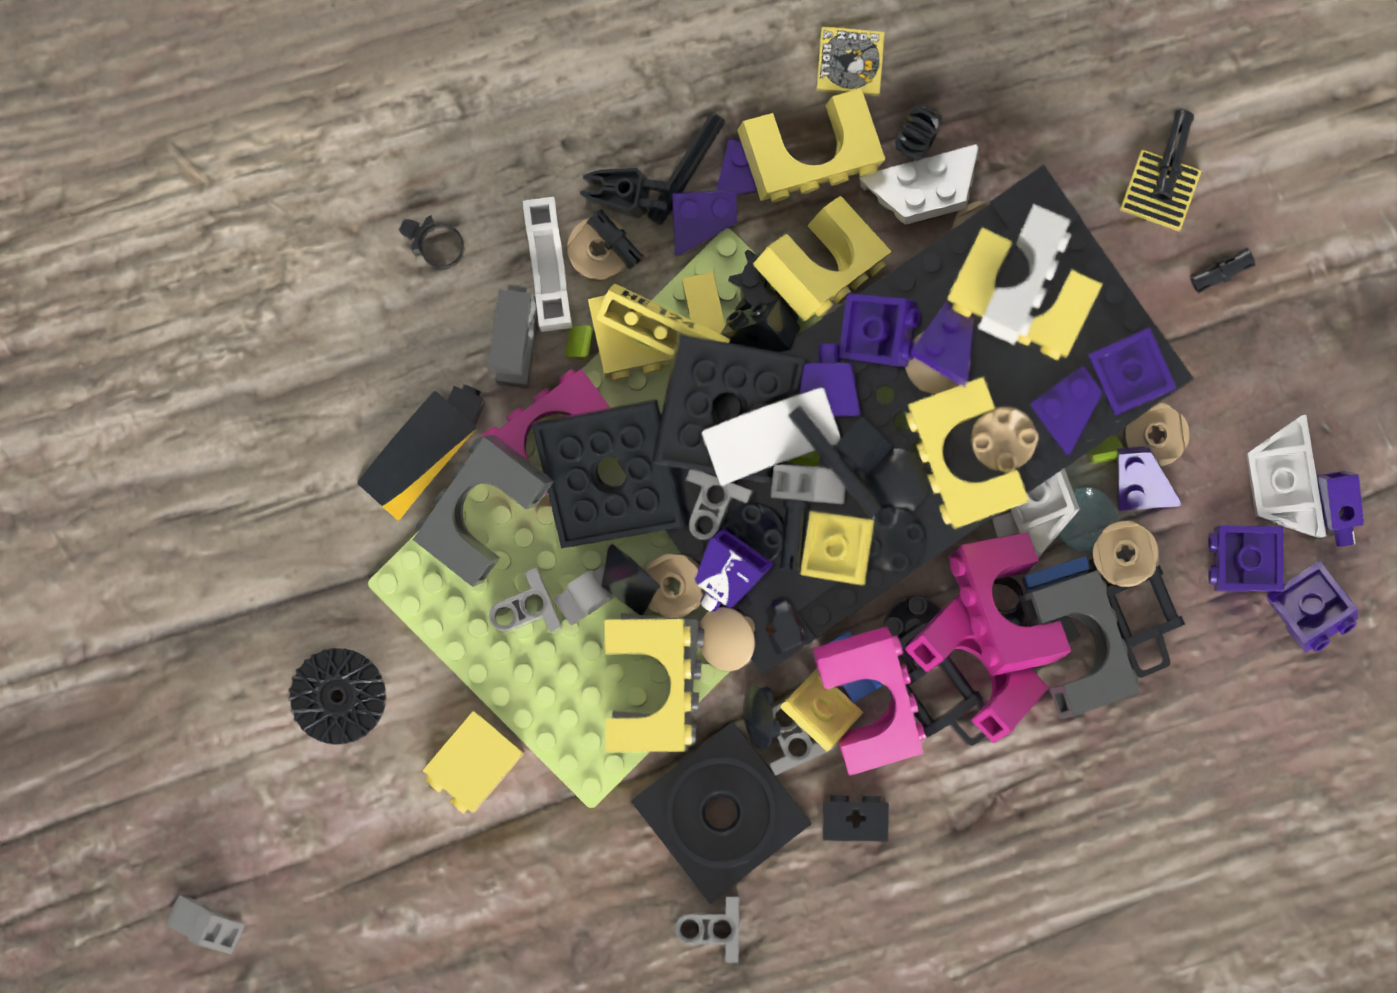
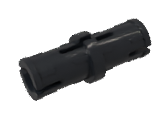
M600 209L596 212L597 215L594 214L589 218L587 224L606 242L604 246L608 250L612 249L627 268L631 270L635 267L634 264L637 265L644 258V255L628 240L626 231L623 228L619 230L604 211Z
M1246 247L1225 259L1219 258L1208 268L1190 275V281L1195 291L1199 294L1221 282L1227 283L1232 280L1231 277L1256 266L1255 259L1251 251Z

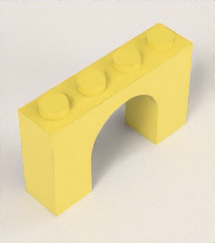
M862 88L832 96L825 105L836 136L837 148L834 158L822 165L803 164L788 153L784 147L773 113L745 120L741 123L737 131L761 201L771 198L772 202H778L790 197L789 193L800 190L801 194H806L819 189V184L830 182L831 186L848 181V176L859 173L860 177H865L878 172L879 166L886 159Z
M841 196L822 208L808 224L811 231L833 254L838 265V271H830L815 264L788 234H785L768 246L753 263L756 269L804 321L815 314L820 318L833 306V300L836 304H839L847 297V293H851V287L854 291L859 289L869 279L867 275L874 278L886 267L883 261L892 252Z
M984 228L981 229L948 297V301L953 304L952 310L968 318L971 313L983 318L995 292L998 274L1012 247L1011 241ZM1071 270L1054 306L1045 314L1034 318L1027 335L1019 334L1016 341L1027 346L1030 341L1043 346L1040 351L1041 353L1056 360L1059 359L1060 355L1067 358L1102 284Z
M709 272L682 278L689 319L721 334L725 327L714 273ZM606 295L588 299L605 378L612 377V381L625 380L631 377V372L643 370L644 374H652L662 371L663 365L672 364L673 356L656 348L644 346L633 337L595 319Z
M983 377L967 383L965 387L958 386L909 404L911 412L907 413L906 417L912 432L919 431L922 443L917 444L923 463L930 461L934 473L928 475L934 493L941 492L945 504L939 507L946 524L952 523L956 529L1029 502L1018 470L986 482L967 483L952 475L945 464L943 447L949 432L959 423L995 409Z
M683 619L605 620L606 655L643 654L651 656L663 664L671 680L669 698L665 705L655 714L645 718L605 719L606 752L685 751V745L691 744V725H685V712H691V692H684V679H691V660L684 659V646H690V627H684Z

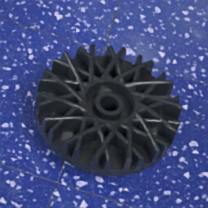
M346 648L324 649L317 654H312L309 659L303 661L304 663L300 668L296 669V674L291 679V688L288 690L290 692L288 701L290 702V712L293 714L295 722L298 723L301 727L300 729L307 733L308 736L332 745L349 744L364 738L381 720L387 697L385 682L376 665L364 655ZM336 690H340L343 693V699L338 703L332 699V694Z

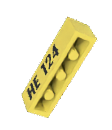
M615 283L608 290L595 318L671 356H674L678 333L728 343L731 340Z

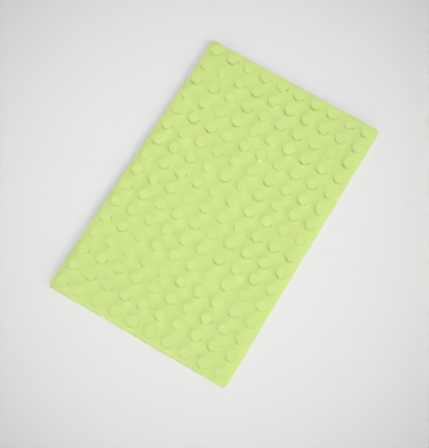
M727 228L720 232L651 301L689 319L682 278L713 272L726 326V319L736 311L735 308L741 301L740 288L728 282L729 276L743 272L747 264L745 251L748 249L751 252L753 251L731 229ZM767 281L765 289L769 291L772 288L775 292L776 289ZM815 314L804 321L798 315L799 321L797 323L801 328L796 337L820 321L821 318ZM634 338L636 341H638V342L641 343L642 345L647 346V347L654 348V347H652V346H650V345H648V344H646V343H644V342H642V341H640V340ZM599 352L582 369L611 408L657 399L660 414H662L672 364L663 365L662 371L644 374L643 370L631 372V377L628 379L612 381V377L605 378ZM890 386L880 387L876 392L877 401L881 404H889L894 399V390ZM901 412L895 417V427L900 431L910 429L906 417L907 412ZM550 415L539 421L564 417L566 415ZM531 428L526 440V453L530 462L543 472L533 428ZM918 439L913 444V452L921 458L917 444L922 443V440ZM605 457L598 465V474L601 480L610 486H619L626 480V474L617 463L619 459L616 457ZM480 483L468 493L463 505L464 522L472 536L500 557L482 584L473 587L413 541L414 535L369 580L368 586L587 807L594 808L649 753L606 752L605 719H612L613 711L647 714L658 712L669 698L671 680L663 664L651 656L643 654H605V620H621V614L638 615L615 597L571 626L553 598L568 589L566 586L577 577L589 570L593 573L604 566L608 547L612 543L631 557L646 572V568L655 558L670 553H681L665 530L561 549L548 493L543 496L536 507L526 510L499 488L490 484ZM537 568L563 629L551 634L544 618L511 632L499 631L490 622V610L498 602L531 589L524 572ZM671 577V584L667 588L669 591H675L678 594L681 584L679 580ZM539 596L530 597L526 602L527 611L530 613L541 611L544 604L543 599ZM700 604L697 610L687 616L680 617V619L699 620L700 624L702 618L709 610ZM649 606L644 613V616L668 617L654 612ZM507 608L501 609L496 616L497 623L502 626L509 625L514 617L512 610ZM697 647L696 660H702L700 680L694 679L693 692H699L700 702L730 671L720 670L711 665L703 656L700 647Z

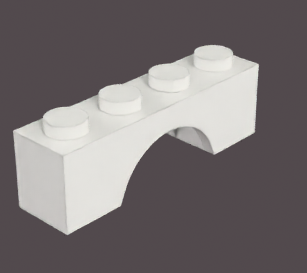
M547 197L522 201L541 332L573 328L555 198Z
M1036 205L1033 206L1016 243L1028 260L1030 276L1023 284L1008 289L996 288L978 327L979 329L1015 344L1019 334L1027 335L1034 319L1028 316L1032 306L1039 307L1046 292L1045 289L1041 288V285L1045 278L1051 280L1059 263L1053 260L1057 250L1064 251L1071 234L1065 232L1070 220Z

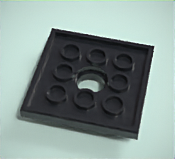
M678 333L652 462L717 474L702 434L703 431L722 424L717 422L711 414L712 402L715 397L725 392L735 394L740 402V412L737 416L739 417L798 396L806 358ZM784 461L775 465H783ZM774 465L740 479L772 484Z
M657 399L548 419L532 424L543 473L554 480L548 489V495L561 549L675 529L686 525L673 467L652 462L661 419ZM616 457L623 462L627 475L623 484L610 486L601 480L598 474V465L603 458Z
M733 722L631 800L635 808L709 903L716 900L812 824ZM718 796L728 797L737 807L735 822L724 829L715 828L710 825L705 816L708 802Z

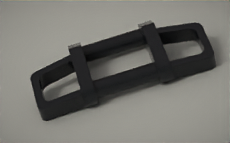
M1122 549V552L1118 553L1117 557L1122 558L1124 562H1129ZM1094 558L1088 561L1090 571H1097ZM1160 565L1156 566L1154 574L1144 582L1150 581L1167 622L1132 636L1115 594L1135 586L1122 587L1113 584L1107 587L1106 594L1111 607L1116 612L1117 626L1121 638L1127 644V656L1131 668L1136 672L1138 678L1150 675L1170 665L1171 661L1162 634L1186 625L1183 617L1178 616L1161 577L1164 573ZM1156 637L1162 662L1147 670H1141L1131 647Z
M926 623L919 624L899 639L903 652L901 656L910 670L908 671L910 683L905 684L907 694L913 693L918 712H915L914 715L921 722L927 738L950 726L966 745L974 746L984 739L986 735L980 731L970 738L956 720L974 706L981 710L985 705L983 702L984 698L978 690H973L950 657L952 653L939 664L964 697L962 701L943 715L933 719L909 686L928 673L920 665L916 666L911 655L905 650L907 642L927 625Z

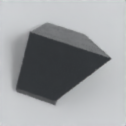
M613 543L608 547L601 586L638 615H644L661 585Z

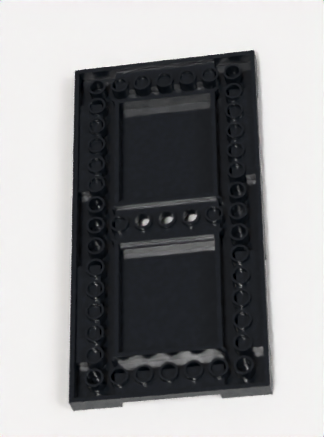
M1044 164L884 278L881 277L858 293L859 295L900 298L917 302L916 308L920 310L921 318L918 327H913V341L915 337L925 332L945 303L953 306L948 301V297L982 228L1012 242L1010 252L995 283V290L996 288L1008 289L1023 284L1030 276L1028 260L1016 243L1033 206L1036 205L1070 220L1065 231L1071 234L1064 251L1057 250L1053 260L1059 262L1051 280L1045 278L1041 285V288L1046 290L1039 307L1032 306L1028 316L1036 318L1045 314L1054 306L1071 270L1102 284L1067 358L1060 355L1059 359L1056 360L1041 353L1040 351L1043 346L1030 341L1028 346L1018 341L1013 344L979 329L982 317L973 313L970 314V317L974 318L970 355L971 364L967 383L983 377L994 407L1006 406L1021 410L1031 419L1038 435V441L1030 459L1014 470H1018L1026 494L1194 380L1191 373L1140 304ZM846 302L795 337L788 349L779 352L805 357V364L819 363V345L838 344L839 356ZM1150 328L1177 389L1115 416L1089 354ZM838 358V363H851L853 365L861 407V417L893 445L892 449H903L914 454L913 444L918 439H921L919 431L912 432L911 428L906 431L898 430L894 424L895 417L901 412H911L909 404L936 394L919 389L910 380L906 367ZM1084 366L1103 393L1072 452L1067 456L1030 404ZM882 386H890L894 390V399L889 404H881L876 399V392ZM721 393L712 402L721 423L736 418L740 412L739 399L733 393ZM982 415L956 425L949 432L944 442L943 457L948 470L957 479L967 483H982L1008 474L986 467L979 461L973 451L971 443L972 431ZM834 417L841 438L860 417ZM834 444L833 447L842 456L843 453ZM820 457L818 468L831 470ZM619 460L617 463L625 473V465ZM786 461L783 464L786 466L810 467ZM930 461L925 462L924 465L927 468L928 475L933 474ZM673 467L686 525L665 531L680 553L691 556L700 566L711 539L703 540L693 536L689 528V522L703 486L686 480L689 469ZM858 467L854 473L864 484L865 473ZM708 473L710 475L718 477L717 474ZM740 478L731 482L755 491L750 503H759L770 508L779 517L784 528L786 507H783V500L787 499L771 497L772 484ZM929 480L926 497L919 506L910 511L920 520L925 531L926 545L923 555L914 566L901 572L880 570L868 560L865 583L860 585L800 575L810 510L869 519L870 517L846 488L844 504L806 501L809 502L808 509H805L800 570H791L790 567L789 570L779 569L781 550L779 555L771 561L773 565L767 573L732 607V609L737 610L743 616L750 617L755 624L753 632L755 647L751 657L752 661L762 675L768 673L999 513L955 529L952 523H945L939 507L944 505L945 502L941 492L934 493ZM717 485L711 488L709 492L711 502L719 504L724 500L725 491L721 486ZM733 498L728 513L745 502ZM703 516L698 521L697 526L698 530L706 535L712 531L714 524L710 517ZM778 597H785L791 605L807 641L776 655L765 630L768 622L766 610L772 604V600ZM721 603L719 607H727V606H726L725 604Z

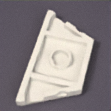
M977 144L919 161L879 170L865 177L859 176L860 185L864 190L869 189L878 197V202L886 209L892 210L895 217L905 225L966 209L969 200V189L974 178V167L976 160H978Z
M1301 415L1246 454L1256 518L1317 538L1326 537L1307 416Z
M1065 468L1028 493L1029 502L1011 508L1019 533H1029L1037 558L1042 555L1080 510Z

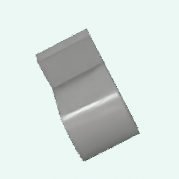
M774 465L771 497L844 504L845 486L829 469Z
M689 470L686 480L703 486L689 522V528L693 536L703 540L711 539L722 528L733 498L750 503L755 491L731 482L721 485L716 476L705 472ZM719 485L725 491V498L721 503L714 504L709 498V492L711 488ZM703 516L710 517L714 524L712 531L706 535L702 534L697 526L698 521Z
M605 565L593 573L589 570L577 577L566 586L568 588L566 591L553 598L571 626L615 598V596L601 586Z
M537 568L524 572L531 589L498 602L490 610V622L501 632H511L544 618L551 634L563 629ZM532 596H539L543 599V608L538 613H530L526 609V602ZM504 608L512 610L514 615L513 621L506 626L499 625L496 620L497 613Z
M778 704L773 708L774 718L775 714L781 710L780 706L782 704ZM793 720L789 727H781L780 736L776 737L785 757L769 765L774 776L827 751L818 743L812 744L808 733ZM798 738L806 743L807 750L803 756L794 757L790 754L788 746L791 740Z
M179 894L165 925L187 936L189 941L199 946L232 954L245 927V924L226 917L182 894Z
M726 896V914H685L680 917L675 927L678 939L687 944L725 945V963H738L739 896ZM685 920H694L699 925V933L695 937L687 938L681 933L680 927ZM719 920H726L732 926L731 934L726 938H718L713 933V925Z

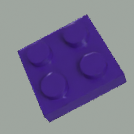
M1150 328L1089 354L1115 416L1177 389Z

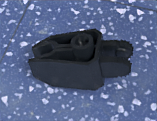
M638 168L602 169L583 175V179L588 183L604 186L599 191H580L583 197L602 208L634 218H640L646 214V210L666 211L667 203L657 199H649L650 191L670 192L671 185L667 182L648 179Z

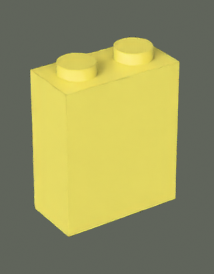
M473 711L423 769L428 775L425 781L438 792L444 788L453 796L450 802L461 812L465 813L468 809L474 813L524 753Z

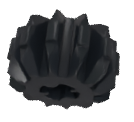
M921 104L911 109L895 140V147L898 151L902 152V155L917 161L926 156L942 125V116L936 113V110Z

